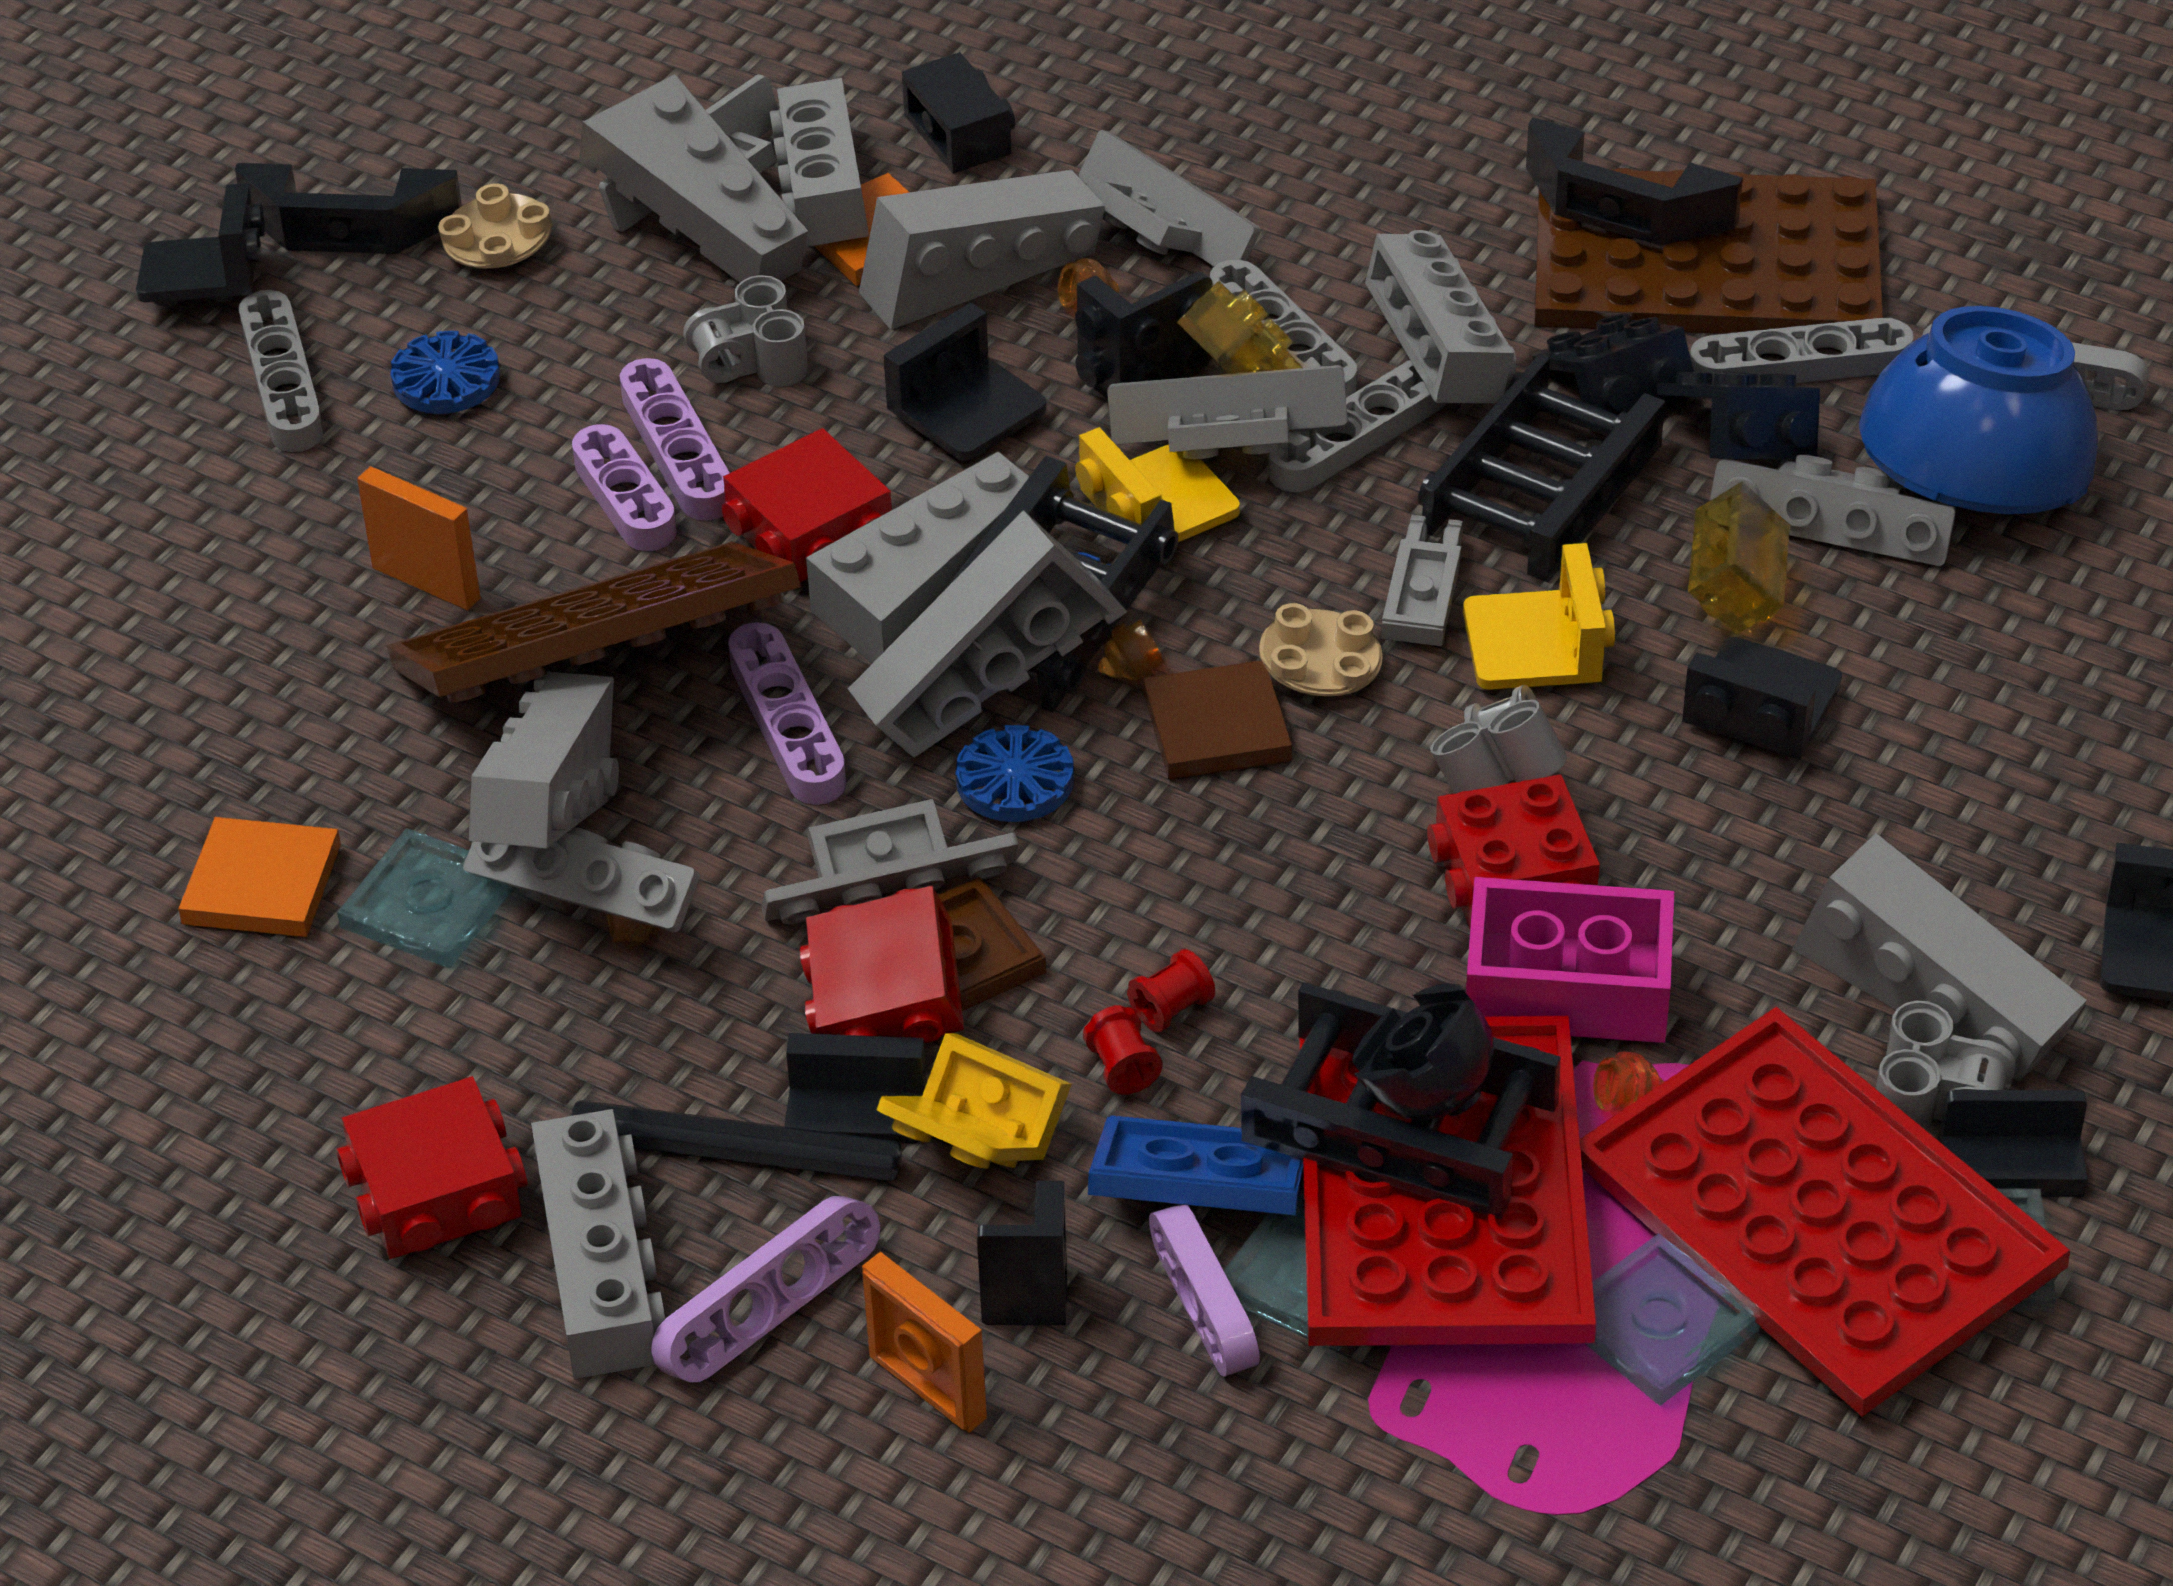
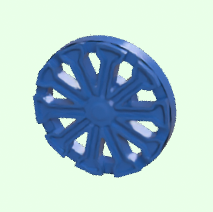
M459 331L436 332L437 336L428 338L427 335L417 337L407 343L405 350L399 349L391 361L390 376L396 397L406 406L425 413L448 414L472 408L486 400L495 391L500 380L498 355L493 347H489L484 339L475 334L468 333L467 336H462L459 334Z
M1005 725V730L996 732L994 728L986 730L974 737L973 742L969 746H964L957 756L955 770L956 787L963 802L973 811L984 817L1005 822L1029 821L1053 812L1067 800L1074 785V760L1068 747L1063 746L1060 743V739L1051 732L1039 729L1038 732L1032 731L1030 726ZM1010 745V750L1007 751L1003 746ZM1023 745H1029V747L1022 751ZM983 786H985V787L982 788V789H975V790L973 791L974 788H978V787H983ZM1041 786L1055 789V791L1045 790ZM997 798L1002 799L1000 805L993 802ZM1031 799L1033 803L1024 805L1023 801Z

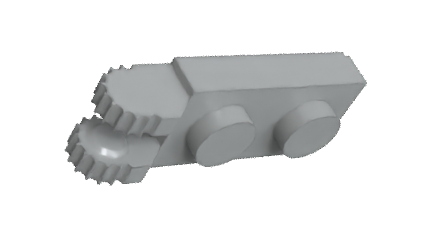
M1411 516L1406 539H1401L1382 617L1381 639L1436 646L1443 645L1460 568L1463 521L1449 519L1447 527L1444 529L1443 544L1426 542L1427 525L1425 516Z

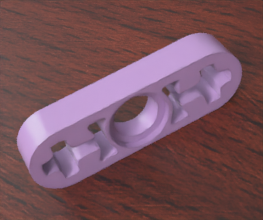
M604 424L592 425L580 430L572 441L575 469L624 541L630 547L641 551L659 550L669 545L675 539L677 533L673 503L624 434L618 428ZM602 456L610 457V462L604 464ZM629 482L639 485L637 488L626 492L610 490L613 485ZM644 510L646 519L638 518V513Z
M1178 1204L1151 1213L1149 1216V1226L1157 1255L1217 1371L1222 1376H1227L1257 1366L1260 1356L1251 1322L1189 1206Z

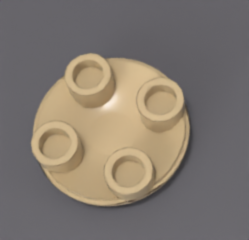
M497 183L481 187L476 192V199L464 204L452 215L443 218L439 222L438 229L443 249L454 261L474 268H499L518 263L543 247L551 234L552 220L549 208L545 203L521 194L509 193L505 185Z
M1288 603L1277 609L1275 621L1265 629L1259 645L1260 658L1263 664H1266V669L1273 678L1295 691L1315 696H1341L1364 688L1378 675L1383 656L1380 643L1373 634V620L1367 614L1357 610L1339 613L1330 610L1308 609L1297 603Z

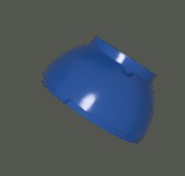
M1965 306L1950 309L1940 314L1933 321L1930 332L1910 343L1883 369L1870 389L1859 422V430L1866 453L1882 471L1905 488L1932 500L1956 507L1999 514H2024L2059 508L2067 503L2073 504L2087 493L2088 486L2093 480L2098 447L2097 417L2086 384L2074 366L2075 350L2073 344L2062 332L2052 325L2018 311L1989 306Z

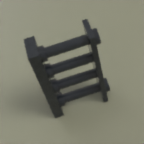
M1540 353L1524 372L1519 371L1513 376L1507 392L1437 472H1430L1425 477L1419 490L1418 503L1423 506L1422 516L1426 518L1427 534L1433 536L1451 513L1455 512L1523 539L1524 546L1529 548L1527 574L1549 583L1561 568L1562 545L1581 544L1661 447L1665 401L1644 393L1628 413L1623 411L1619 415L1548 389L1550 357ZM1539 411L1607 436V438L1600 446L1594 445L1589 449L1528 424ZM1513 444L1579 471L1572 480L1565 479L1561 483L1502 460L1500 456ZM1482 478H1485L1551 505L1543 514L1537 513L1531 517L1470 493V491Z
M1046 455L947 587L1024 510L1048 533L1052 531L1056 524L1060 525L1067 521L1126 544L1127 546L1112 566L1071 550L1068 551L1101 581L1127 611L1158 567L1169 563L1176 551L1178 533L1174 529L1172 503L1161 499L1144 523L1139 524L1074 499L1073 492L1070 490L1067 463ZM1124 615L1111 624H1108L1104 619L1079 635L1083 641L1079 646L1064 656H1061L1056 651L1029 670L1037 673L1042 709L1053 713L1067 693L1071 694L1077 690L1083 680L1087 665Z
M1303 982L1298 990V1037L1305 1039V1042L1282 1084L1254 1076L1250 1077L1241 1093L1242 1141L1299 1159L1304 1157L1317 1161L1319 1165L1342 1172L1350 1171L1356 1176L1375 1182L1383 1181L1389 1183L1392 1187L1431 1199L1439 1198L1469 1207L1471 1211L1487 1216L1488 1214L1495 1215V1218L1502 1220L1511 1200L1513 1153L1503 1151L1525 1105L1555 1112L1559 1103L1561 1057L1533 1047L1522 1046L1493 1037V1063L1490 1073L1480 1089L1482 1092L1499 1097L1477 1141L1472 1142L1439 1132L1438 1129L1445 1116L1428 1120H1411L1409 1123L1373 1112L1377 1101L1359 1079L1346 1103L1308 1093L1331 1049L1336 1048L1354 1054L1364 1035L1392 1008L1353 997L1340 991L1329 990ZM1395 1009L1396 1012L1400 1015V1017H1403L1405 1014L1408 1013L1405 1011Z

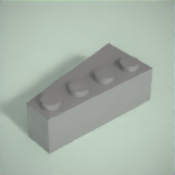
M675 74L583 121L579 163L593 173H596L598 170L616 183L615 190L631 202H634L636 199L640 200L660 215L659 223L675 235L678 232L684 233L700 245V253L739 283L751 276L758 275L772 276L782 281L801 270L808 230Z
M1073 170L877 197L859 294L890 330L896 329L1095 253L1105 205Z
M996 452L806 557L811 612L873 664L944 591L1029 476L1001 453Z
M1023 510L873 662L848 690L873 723L915 758L981 713V702L999 690L1008 689L1012 692L1030 679L1027 671L1056 651L1061 656H1064L1083 643L1079 635L1103 619L1108 624H1111L1127 613V611L1091 571Z
M547 671V674L534 679V690L536 691L525 692L519 701V713H525L523 718H508L503 726L501 741L492 743L471 776L469 841L548 848L607 803L608 796L615 795L619 777V764L617 758H610L614 677Z
M1877 833L1829 877L1792 948L1793 951L1895 1010L1904 1003L1916 1000L1929 1001L1941 1006L1949 1013L1953 1020L1952 1035L1974 1040H1990L2007 1048L2016 1060V1070L2013 1078L2019 1082L2066 1035L2087 1001Z

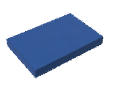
M1110 1115L1106 1119L1089 1170L1088 1195L1296 1215L1303 1185V1159L1243 1142L1242 1129L1237 1127Z

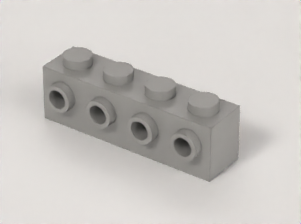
M1414 230L1409 234L1377 233L1365 284L1436 403H1497L1504 395L1507 381H1510L1515 374V351L1508 344L1498 328L1495 318L1490 315L1478 296L1476 288L1471 285L1461 269L1458 259L1453 256L1441 235H1436L1429 231Z
M613 1109L531 1123L573 1378L578 1379L656 1365L651 1353L652 1338L657 1327L665 1320L661 1292L650 1294L646 1292L645 1282L657 1280L651 1239L637 1240L635 1232L636 1228L647 1227L641 1186L627 1188L625 1178L638 1175L631 1134L618 1136Z

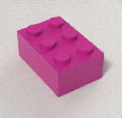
M1475 877L1466 993L1484 1017L1569 1016L1570 1036L1665 1043L1671 990L1674 891Z

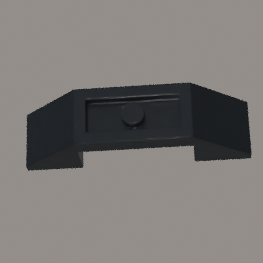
M1534 117L1528 123L1526 169L1555 215L1659 246L1732 230L1739 223L1743 177L1690 162L1673 188L1583 162L1585 135L1583 131Z
M237 163L235 167L237 184L249 183L252 203L262 204L265 233L286 250L398 254L439 233V222L446 216L452 215L462 206L457 170L402 168L394 196L297 193L291 164Z

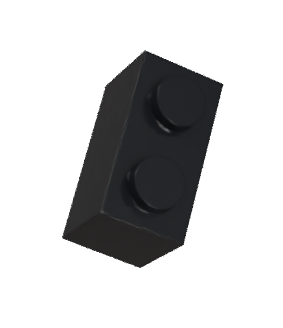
M961 52L902 71L904 116L953 174L1012 154L1011 130L1015 128L1013 110L1005 98L1000 99L992 90L984 73L980 69L975 70Z

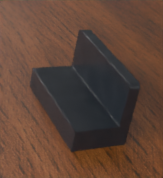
M789 1033L786 1057L790 1090L785 1127L897 1141L898 1143L914 1144L918 1142V1140L894 1131L891 1128L894 1119L880 1113L876 1109L881 1096L923 1095L927 1084L924 1038Z
M1951 1090L1947 1092L1939 1142L2006 1197H2084L2088 1178L2081 1141L2087 1109L2084 1091Z
M1036 1181L1034 1225H980L977 1228L981 1319L983 1324L1066 1325L1068 1267L1064 1181Z

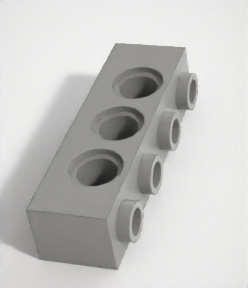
M842 78L778 88L780 110L770 111L782 199L808 230L805 247L868 237L869 232Z

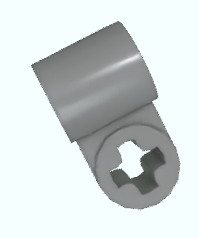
M758 275L742 280L734 291V303L699 310L684 325L683 336L689 348L699 354V368L703 376L711 382L725 383L738 377L757 373L762 382L770 386L784 387L796 384L806 377L808 362L804 321L799 314L787 309L785 285L775 277ZM710 323H713L717 329L715 333H713L709 325ZM718 357H720L724 365L723 367H720L716 361Z
M1527 685L1516 687L1511 697L1481 707L1477 703L1467 706L1464 710V723L1458 724L1442 733L1430 747L1431 753L1453 793L1504 785L1514 779L1516 782L1548 777L1556 773L1567 760L1564 748L1536 696Z
M1916 1000L1904 1003L1896 1009L1892 1016L1886 1056L1879 1065L1876 1089L1928 1132L1933 1119L1940 1121L1943 1119L1947 1092L1951 1090H2004L2005 1085L2010 1083L2015 1075L2016 1060L2007 1048L1996 1042L1952 1035L1953 1020L1946 1010L1929 1001ZM1986 1059L1988 1061L1986 1074L1979 1073L1981 1061Z

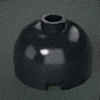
M1443 983L1425 988L1412 995L1420 1006L1410 1010L1403 1017H1400L1394 1008L1388 1011L1364 1035L1353 1054L1352 1063L1359 1070V1072L1354 1074L1371 1096L1388 1112L1406 1119L1428 1120L1447 1114L1449 1116H1456L1464 1113L1479 1099L1481 1095L1480 1088L1486 1081L1493 1063L1494 1042L1492 1030L1482 1012L1459 984Z

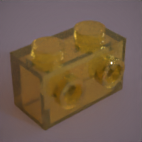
M1218 281L1177 322L1224 374L1303 368L1287 351V348L1293 343L1291 338L1271 318L1262 323L1269 314L1246 290H1243L1236 297Z
M1744 482L1738 483L1696 509L1688 592L1699 601L1704 611L1711 617L1718 618L1736 635L1757 622L1769 620L1779 609L1784 607L1790 524Z

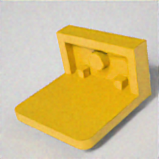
M1100 427L1079 435V462L1075 465L1076 477L1081 491L1100 509L1143 524L1161 499L1172 503L1174 529L1178 533V542L1233 520L1240 514V502L1237 497L1201 459H1186L1183 457V451L1169 452L1168 444L1129 460Z
M1587 543L1562 545L1559 590L1478 595L1465 599L1463 615L1478 686L1490 690L1516 688L1522 685L1534 687L1602 682L1604 647L1614 646L1615 626L1612 610H1602L1601 604L1605 603L1604 573L1601 567H1592Z
M945 1033L923 1095L881 1096L876 1110L894 1119L891 1128L899 1134L922 1142H930L932 1136L953 1145L950 1155L964 1163L988 1169L991 1162L1015 1168L1018 1161L1044 1160L1072 1084L957 1033Z

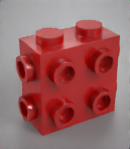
M824 428L723 476L726 503L722 505V514L729 529L736 536L742 535L757 550L794 562L800 582L808 579L806 557L892 510L891 490Z
M1561 774L1437 796L1436 824H1430L1427 828L1429 849L1435 863H1444L1446 868L1445 884L1449 902L1453 909L1462 908L1469 929H1471L1475 877L1598 885L1600 864Z
M933 885L920 889H904L889 897L857 905H841L833 908L830 912L806 917L808 944L800 947V959L808 983L812 984L813 999L805 1002V1014L811 1034L924 1038V1043H929L939 1039L945 1033L964 1030L952 920Z
M473 1076L341 1117L347 1145L336 1148V1153L345 1183L348 1188L360 1185L363 1195L355 1197L363 1228L367 1237L376 1234L380 1235L389 1260L415 1251H423L436 1244L479 1230L491 1229L501 1223L522 1217L517 1189L527 1186L528 1182L520 1154L515 1146L504 1149L500 1139L506 1138L507 1133L500 1108L495 1099L483 1100Z

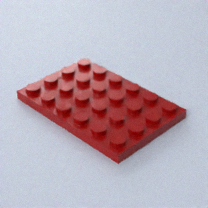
M1778 1007L1773 1008L1580 1138L1582 1169L1862 1417L2068 1268L2070 1249Z
M1569 1016L1485 1017L1492 1030L1493 1037L1522 1046L1533 1047L1561 1057L1559 1103L1555 1112L1525 1105L1503 1151L1513 1153L1511 1200L1502 1220L1495 1218V1215L1488 1213L1487 1216L1471 1211L1469 1207L1439 1198L1431 1199L1398 1189L1383 1181L1375 1182L1356 1176L1350 1171L1342 1172L1317 1164V1161L1303 1157L1308 1346L1595 1343L1596 1317ZM1299 1038V1051L1305 1039ZM1332 1048L1308 1093L1346 1103L1358 1081L1354 1073L1359 1072V1070L1352 1063L1353 1053ZM1481 1091L1477 1102L1467 1111L1456 1116L1445 1115L1438 1131L1476 1142L1499 1096ZM1378 1102L1373 1110L1375 1113L1410 1123L1412 1120L1388 1112Z

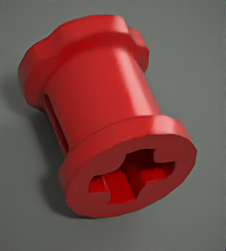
M1181 949L1172 955L1169 965L1150 977L1137 976L1130 980L1127 996L1131 1007L1136 1011L1146 1027L1157 1033L1167 1029L1171 1024L1173 1016L1194 1003L1205 1005L1212 1001L1215 997V984L1203 961L1194 952L1188 949Z
M1121 1005L1107 1007L1094 1014L1090 1022L1083 1029V1040L1091 1052L1098 1053L1105 1065L1103 1078L1109 1089L1116 1094L1129 1095L1149 1087L1159 1077L1163 1061L1155 1048L1145 1044L1140 1034L1142 1022L1136 1011L1131 1007Z

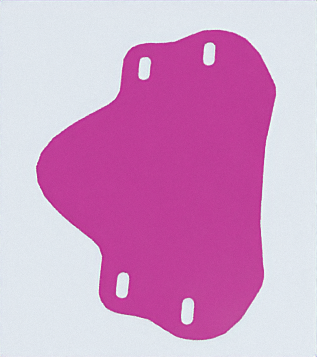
M1580 1060L1573 1067L1579 1138H1582L1689 1065L1664 1063L1617 1067ZM1583 1169L1596 1317L1595 1343L1390 1345V1351L1368 1398L1370 1415L1374 1423L1383 1431L1448 1459L1491 1497L1523 1510L1551 1515L1582 1514L1618 1500L1673 1459L1681 1443L1695 1370L1724 1297V1294ZM1417 1379L1426 1380L1431 1385V1392L1422 1412L1415 1417H1407L1402 1414L1400 1405L1409 1385ZM1532 1445L1539 1452L1533 1472L1527 1482L1514 1483L1508 1477V1470L1514 1456L1521 1446Z

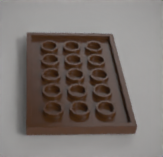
M1629 168L1610 169L1672 188L1684 172V170L1644 171ZM1730 172L1729 174L1743 177L1739 223L1735 229L1661 246L1555 215L1538 188L1534 326L1597 329L1596 322L1598 320L1616 314L1627 313L1630 314L1631 320L1657 317L1660 324L1682 326L1684 332L1728 334L1883 318L1876 179H1861L1853 176H1843L1840 178L1807 177L1797 174H1786L1783 176L1752 175Z
M731 541L387 645L393 669L439 697L447 695L449 702H459L484 694L486 692L484 684L508 677L511 684H516L542 677L547 674L545 665L568 658L570 665H580L599 660L607 655L606 646L629 640L630 647L658 642L667 637L665 628L688 622L690 629L717 624L726 619L724 610L747 604L750 611L776 606L785 601L783 592L800 588L801 585L794 562Z

